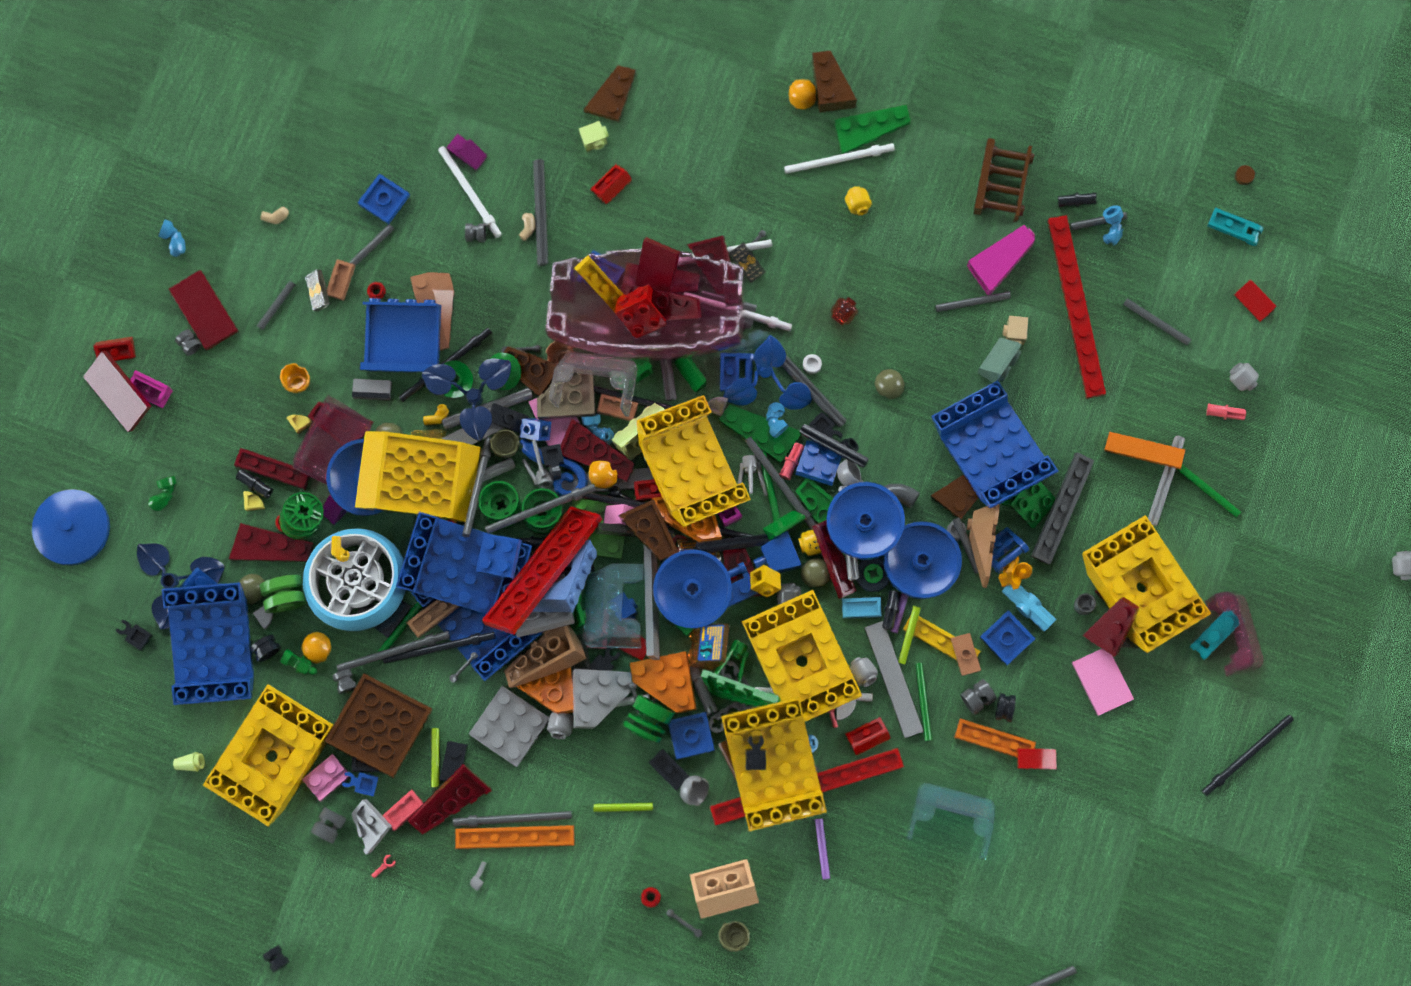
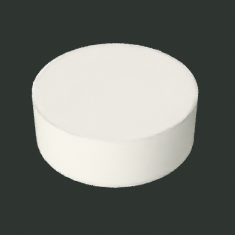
M810 354L804 358L803 369L805 372L816 374L820 371L822 361L817 355Z

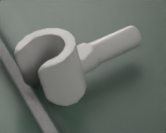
M483 861L478 872L470 881L471 887L476 891L484 883L479 879L487 864Z

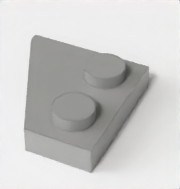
M363 799L351 815L354 823L357 825L359 838L362 837L365 845L363 850L367 855L371 854L392 826L367 799Z

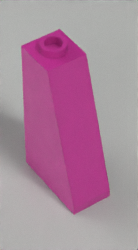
M1023 225L968 261V269L987 295H991L1033 246L1035 241L1033 231Z

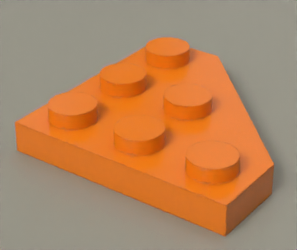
M662 497L652 498V500H655L664 522L698 542L722 538L715 515L683 527L669 514Z
M686 651L660 656V660L646 659L630 663L632 682L676 713L697 710L688 653Z
M571 667L516 686L556 714L574 712Z

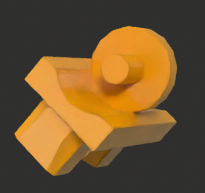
M1017 557L1003 568V573L999 574L998 578L1002 587L1011 585L1013 590L1019 589L1022 579H1027L1031 576L1033 570L1028 563H1019V557Z

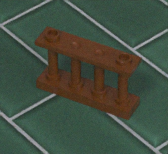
M988 138L973 214L981 215L982 209L986 210V208L1015 213L1014 222H1017L1019 216L1023 217L1025 205H1022L1028 167L1029 164L1033 163L1034 153H1031L1032 146H1028L1025 154L998 149V146H994L995 139ZM1000 156L1025 161L1023 171L994 166L991 163L992 157ZM995 173L1021 178L1020 188L993 184L991 181H988V176ZM990 190L1017 195V205L988 201L987 198H984L985 192Z

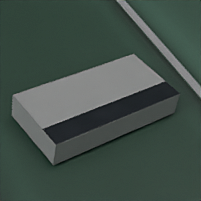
M353 379L352 398L391 400L392 381Z

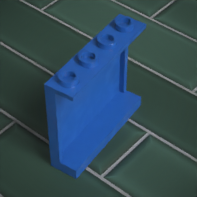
M370 298L369 302H363V305H366L364 362H360V370L423 373L428 367L439 364L440 304L435 303V300H424V303H417V300L406 299V303L399 302V299H387V302H381V299Z

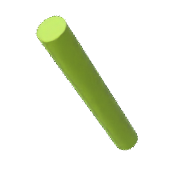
M913 606L898 663L906 664L920 607Z
M431 728L432 788L439 787V728Z
M653 803L594 804L593 809L594 812L653 811Z

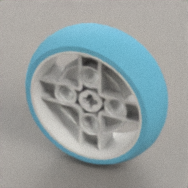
M347 529L334 533L316 546L306 562L303 573V590L307 603L320 620L334 628L345 631H361L373 628L387 620L403 600L406 590L396 587L404 559L398 548L389 539L377 532L367 529ZM332 536L342 537L341 547L343 549L360 545L358 551L349 552L350 557L346 562H340L337 559L331 558ZM382 552L386 555L392 567L391 584L384 582L383 570L378 562ZM368 559V563L365 566H360L362 560ZM337 569H342L339 575H334ZM320 575L326 577L327 589L332 597L328 607L322 602L319 594ZM371 584H376L374 590L368 591V587ZM350 593V597L347 600H342L344 594ZM374 600L379 601L376 606L368 611L349 615L353 608L367 606Z

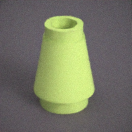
M197 752L179 757L173 761L174 769L182 771H199L205 765L203 754H198Z

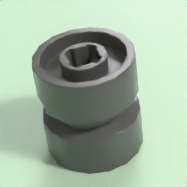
M984 679L974 684V689L969 688L960 694L964 704L973 715L982 711L984 705L989 706L997 700L994 691Z
M324 807L319 815L320 821L315 822L310 832L333 844L338 836L337 830L343 827L347 819ZM326 820L335 823L333 827L326 825Z

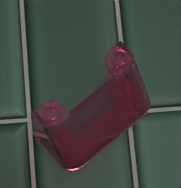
M327 395L293 458V468L327 485L326 473L332 456L346 443L357 440L365 434V431H370L372 426L370 420L337 399Z
M1233 592L1214 594L1205 601L1207 608L1216 611L1219 616L1224 611H1233L1238 616L1240 623L1234 630L1239 650L1231 655V662L1224 667L1226 677L1260 668L1263 665L1264 659L1246 598L1242 594Z

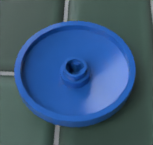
M357 439L340 447L332 456L326 473L327 487L333 500L345 511L360 516L379 514L385 510L355 508L364 439Z
M871 482L849 485L833 498L828 508L827 530L835 546L850 557L870 560L884 556L898 544L903 534L905 525L903 507L898 498L882 485Z
M64 490L48 497L37 509L32 523V536L37 549L47 559L66 566L79 565L94 558L105 546L110 532V520L103 504L91 494L81 490Z
M913 522L905 525L898 544L889 553L884 555L885 572L892 585L901 593L916 599H930L945 593L956 582L962 566L961 551L955 538L943 527L930 522Z
M684 550L671 555L657 570L653 583V595L660 612L672 623L685 628H700L716 621L728 607L732 593L731 579L726 567L715 556L701 550Z

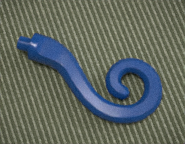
M523 438L520 441V444L523 446L521 451L530 460L537 463L532 441L529 442L526 438ZM538 447L542 464H544L541 449ZM563 457L564 464L559 466L570 469L577 476L578 484L576 488L586 487L588 485V478L581 465L572 459ZM568 472L561 473L562 479L554 480L553 483L554 490L560 497L571 493V490H565L561 485L563 481L569 483L574 481V477Z

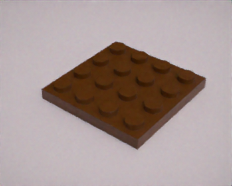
M363 674L324 742L394 778L430 716L432 708Z

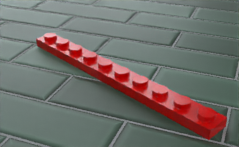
M1067 215L1048 218V226L1086 399L1105 396V386Z
M896 748L819 772L817 776L823 793L903 768L904 765L899 750ZM741 797L709 806L715 826L746 817Z

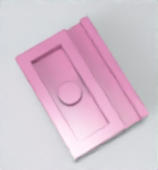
M331 754L302 780L318 800L322 801L350 777L344 775L348 771L336 756Z

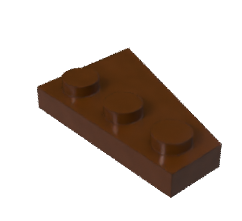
M618 65L586 105L584 112L619 122L636 70Z
M507 346L503 352L513 355L518 360L521 366L520 381L538 396L547 390L564 367L511 346Z
M964 474L930 496L954 516L960 517V520L979 498Z
M654 499L618 515L659 561L678 552Z

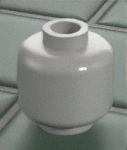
M1240 362L1230 370V381L1238 390L1244 391L1248 389V391H1251L1257 386L1258 383L1256 381L1259 374L1249 363L1242 364Z
M1411 551L1396 552L1397 555L1392 558L1393 574L1401 576V580H1410Z
M858 657L850 663V670L858 686L868 687L877 680L878 671L870 659Z
M552 712L548 721V732L551 733L553 738L566 739L572 733L574 717L569 713L556 714Z

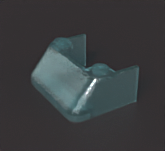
M930 783L921 785L917 791L906 840L912 839L916 820L929 821L933 818L935 809L938 808L975 818L973 830L978 836L984 837L979 859H986L994 827L995 804L987 798Z

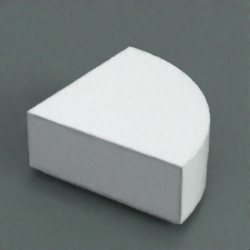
M856 700L837 708V720H842L853 712Z

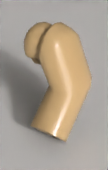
M280 207L272 214L263 211L261 220L272 224H279L287 218L289 211L285 207Z
M525 213L522 216L525 228L519 234V237L524 241L536 230L535 217L530 213Z

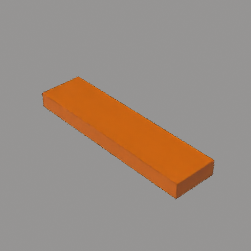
M1109 432L1105 446L1106 452L1181 469L1185 455V449L1114 432Z
M959 719L954 736L956 739L1016 758L1018 748L1034 749L1036 742L964 719Z

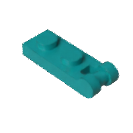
M1216 207L1207 227L1243 240L1252 246H1257L1258 236L1262 234L1264 229L1261 225ZM1247 229L1252 231L1251 235L1246 233Z
M1228 607L1189 647L1201 654L1200 657L1205 660L1243 620ZM1204 640L1210 644L1207 649L1201 645Z

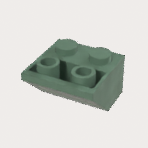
M999 338L980 366L978 374L992 383L997 380L1003 382L1009 374L1010 365L1014 366L1022 353L1019 351L1022 344Z

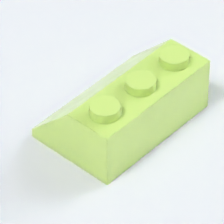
M656 403L646 407L640 416L632 419L626 428L618 431L614 438L611 439L619 452L630 461L642 452L638 444L637 420L665 410L663 407Z

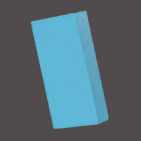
M881 597L842 599L843 619L882 617Z

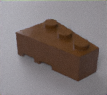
M831 50L813 52L812 66L819 113L856 108L857 99Z

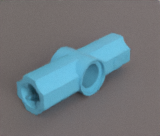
M1009 585L1002 590V593L1016 605L1017 610L1026 618H1030L1044 632L1056 621V618L1042 606L1041 601L1032 593H1028L1021 585L1019 589L1013 590L1012 586Z

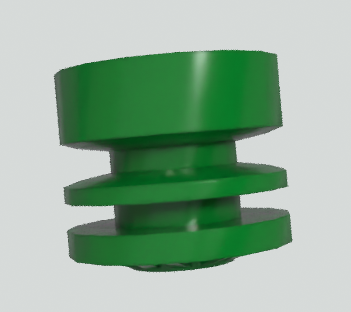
M491 482L480 492L478 498L479 507L489 524L522 512L520 497L515 488L507 482ZM516 523L511 524V525L506 526V527L501 528V529L510 528V527H512L513 525H515Z
M540 488L533 490L524 498L522 512L556 499L558 496L549 489ZM562 504L546 510V516L536 514L524 519V524L536 534L544 535L550 533L562 518Z
M299 492L287 498L280 513L279 524L281 530L286 536L295 540L310 538L316 533L322 521L324 511L322 503L316 496L310 493Z
M638 694L632 706L639 713L638 715L628 713L627 716L635 721L632 723L625 720L623 725L633 734L645 740L660 743L662 738L656 735L655 732L665 734L666 731L659 724L660 722L670 724L675 713L661 704L653 703L654 701Z

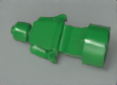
M287 649L281 657L280 663L286 666H293L296 668V673L307 674L309 672L311 675L317 674V669L311 667V661L306 659L305 656L300 658L293 651Z

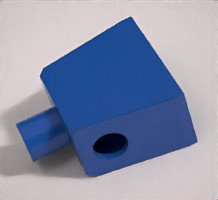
M788 531L761 547L763 556L753 560L756 569L765 565L779 573L800 569L802 565Z

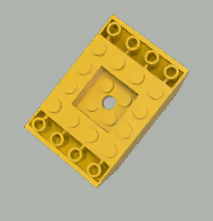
M1146 515L1082 553L1087 575L1109 609L1122 597L1127 598L1140 607L1127 636L1130 641L1147 653L1211 614ZM1137 583H1142L1145 586V592L1138 591Z
M813 590L742 621L773 693L778 695L781 701L799 697L804 722L862 697L860 689ZM801 656L808 660L807 665L804 667H800L796 663V660Z
M267 684L203 786L263 824L270 826L285 810L303 782L302 779L308 774L327 744L324 741L333 724ZM271 751L277 753V759L273 762H270L267 758L268 753Z

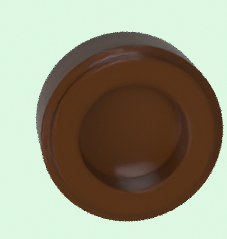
M1248 165L1240 166L1235 172V179L1241 185L1250 184L1255 177L1253 168Z

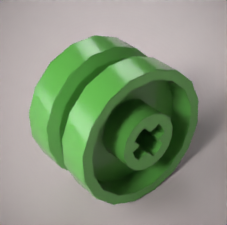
M300 575L276 577L259 585L261 596L266 597L263 601L265 613L286 612L307 604L304 592L299 591L303 587Z

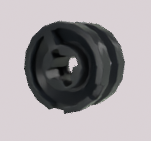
M273 634L261 638L250 647L251 652L256 654V660L259 663L270 659L281 650V646L275 642L276 638Z
M999 693L995 720L1005 719L1006 722L1011 723L1015 710L1016 695L1005 696V693Z

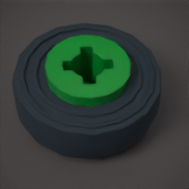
M882 559L863 560L858 565L859 579L856 581L865 591L878 592L889 583Z

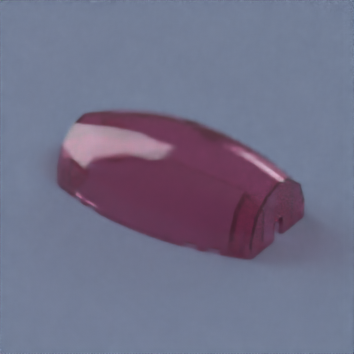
M642 249L606 251L607 254L602 255L588 254L623 294H626L625 285H635ZM680 251L672 293L700 298L702 317L685 320H666L664 327L640 338H635L615 312L574 269L584 258L577 259L572 257L555 262L552 265L550 283L552 301H548L545 330L547 337L553 341L596 355L642 361L692 358L719 352L740 345L742 342L745 295L744 269L742 266L724 260L720 262L711 260L709 256L705 255L703 257L692 256V253Z

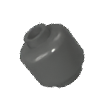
M795 583L782 584L781 590L776 592L777 605L802 595L801 588L796 586Z

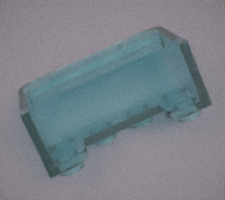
M610 564L588 575L585 595L586 621L583 627V639L586 645L608 648L642 647L640 624L635 619L622 618L623 583L635 584L645 580L644 564Z

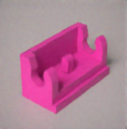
M134 371L131 382L148 402L164 408L173 390L169 386L143 373Z

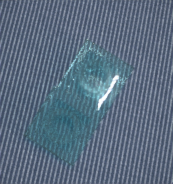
M754 330L752 333H748L749 341H745V339L734 340V342L730 343L731 353H744L759 347L768 338V333L763 332V330Z

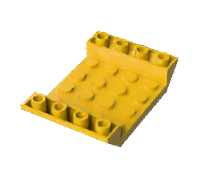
M704 395L637 420L638 444L669 514L683 527L751 500L744 483H736L707 418L712 411Z
M365 431L355 508L379 509L417 515L419 512L440 518L451 519V521L465 522L477 475L480 447L451 440L385 431Z
M799 697L721 716L749 831L827 812ZM749 735H752L754 743L759 742L760 735L763 736L764 743L760 749H766V770L745 769L746 749H751L748 742Z

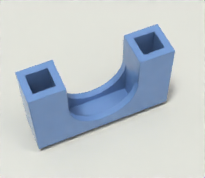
M587 540L567 565V567L571 568L569 574L551 586L532 612L574 611L579 601L580 593L585 586L586 578L591 571L593 561L597 556V551L591 540Z

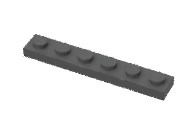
M1078 452L1074 454L1031 554L1032 558L1046 565L1051 564L1094 460Z

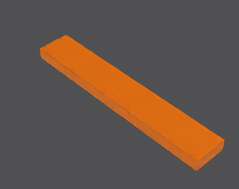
M574 825L455 829L456 849L574 846Z

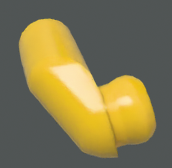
M440 404L437 406L438 409L434 415L423 416L424 425L441 424L442 420L448 416L449 410L447 406Z
M332 536V556L340 562L348 561L350 553L341 547L342 537Z

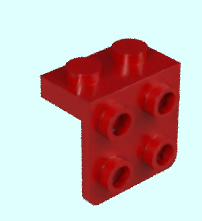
M649 284L644 287H638L629 294H623L617 299L615 314L635 338H640L666 325V319L651 302L653 289Z

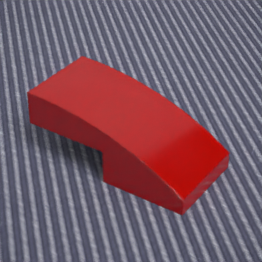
M1018 748L1017 768L1056 770V749Z

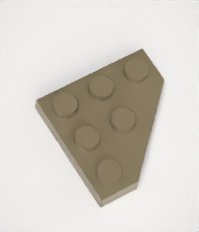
M592 359L573 360L568 365V368L537 398L538 419L595 416Z

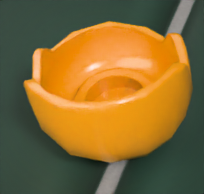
M805 79L794 81L789 87L790 103L798 109L810 108L816 101L815 85L810 80Z
M296 363L285 365L280 372L282 386L288 392L301 393L310 384L308 371Z
M595 461L589 466V480L595 487L607 489L617 483V470H612L609 462Z
M321 632L308 634L302 643L303 655L311 663L324 662L331 652L330 639Z

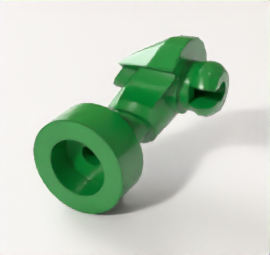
M175 475L156 480L158 488L163 490V492L150 497L148 505L153 511L163 510L173 497L171 494L174 492V486L177 483Z

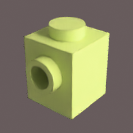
M600 121L579 128L586 151L598 150L607 144L606 137L609 135L606 127L601 126Z

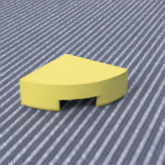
M294 414L286 417L297 434L313 424L308 417Z
M243 491L245 511L265 509V505L259 496L249 491Z

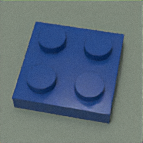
M379 173L358 201V204L389 225L410 197V194Z
M807 440L795 475L832 486L842 457L816 442Z
M484 533L476 572L514 579L522 540Z
M1009 610L979 637L1006 666L1035 640L1033 635Z
M706 712L673 719L668 724L676 760L715 751Z

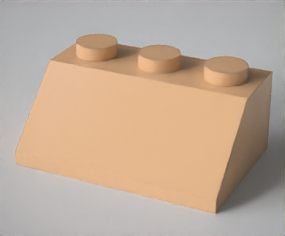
M747 859L690 874L701 919L759 903Z

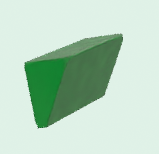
M683 351L675 361V366L696 393L707 386V381L687 352Z
M791 511L764 527L763 531L767 534L769 540H773L800 524L806 517L799 512Z

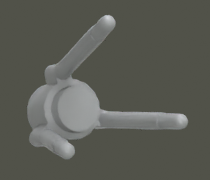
M533 440V448L539 466L537 475L535 476L525 459L522 462L533 479L534 485L546 489L551 487L554 482L552 469L549 467L548 472L547 469L543 468L536 440Z
M755 455L743 456L737 484L742 483L745 470V473H748L749 493L753 494V473H756L757 470L764 496H767L761 463L758 462V458Z

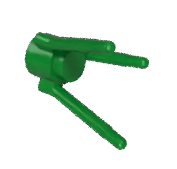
M734 640L729 651L715 669V674L720 673L730 657L737 660L742 657L737 681L741 683L746 660L750 654L746 651L748 646L741 641Z

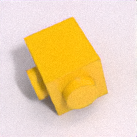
M765 565L750 572L751 589L765 597L773 595L781 590L780 573Z

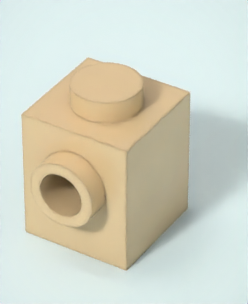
M1009 316L1007 325L1003 327V336L1008 340L1024 345L1027 339L1028 317Z

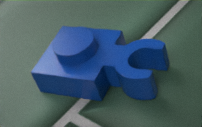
M345 772L344 775L349 776L351 782H342V786L351 787L353 785L356 786L354 792L374 796L378 776L359 772V776L355 777L353 773Z

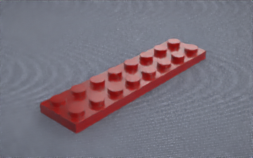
M570 506L482 619L483 623L486 626L515 635L603 520L600 514Z

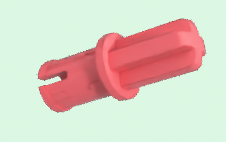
M1208 403L1206 415L1223 417L1224 420L1226 418L1245 420L1246 410L1228 407L1227 404L1226 406Z
M796 442L789 456L785 457L784 466L779 473L781 478L785 480L791 479L804 449L802 444Z

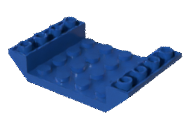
M998 380L931 416L947 450L980 501L990 509L1058 472L1050 457L1043 455L1008 403V395Z
M419 512L396 587L487 614L514 579L476 572L482 540L486 532L472 528L470 537L462 536L463 525ZM521 544L514 578L527 563L532 545Z
M241 582L163 588V608H168L175 684L171 686L173 705L251 699L254 669L252 652L250 650L251 638L247 599Z
M411 592L424 609L436 600ZM459 607L438 624L443 632L449 631V639L451 641L471 637L472 634L495 632L496 639L485 641L476 646L471 644L458 647V650L467 660L470 658L471 653L475 652L478 654V658L470 664L484 681L489 679L544 632L517 638L516 633L513 635L486 626L482 621L486 614Z

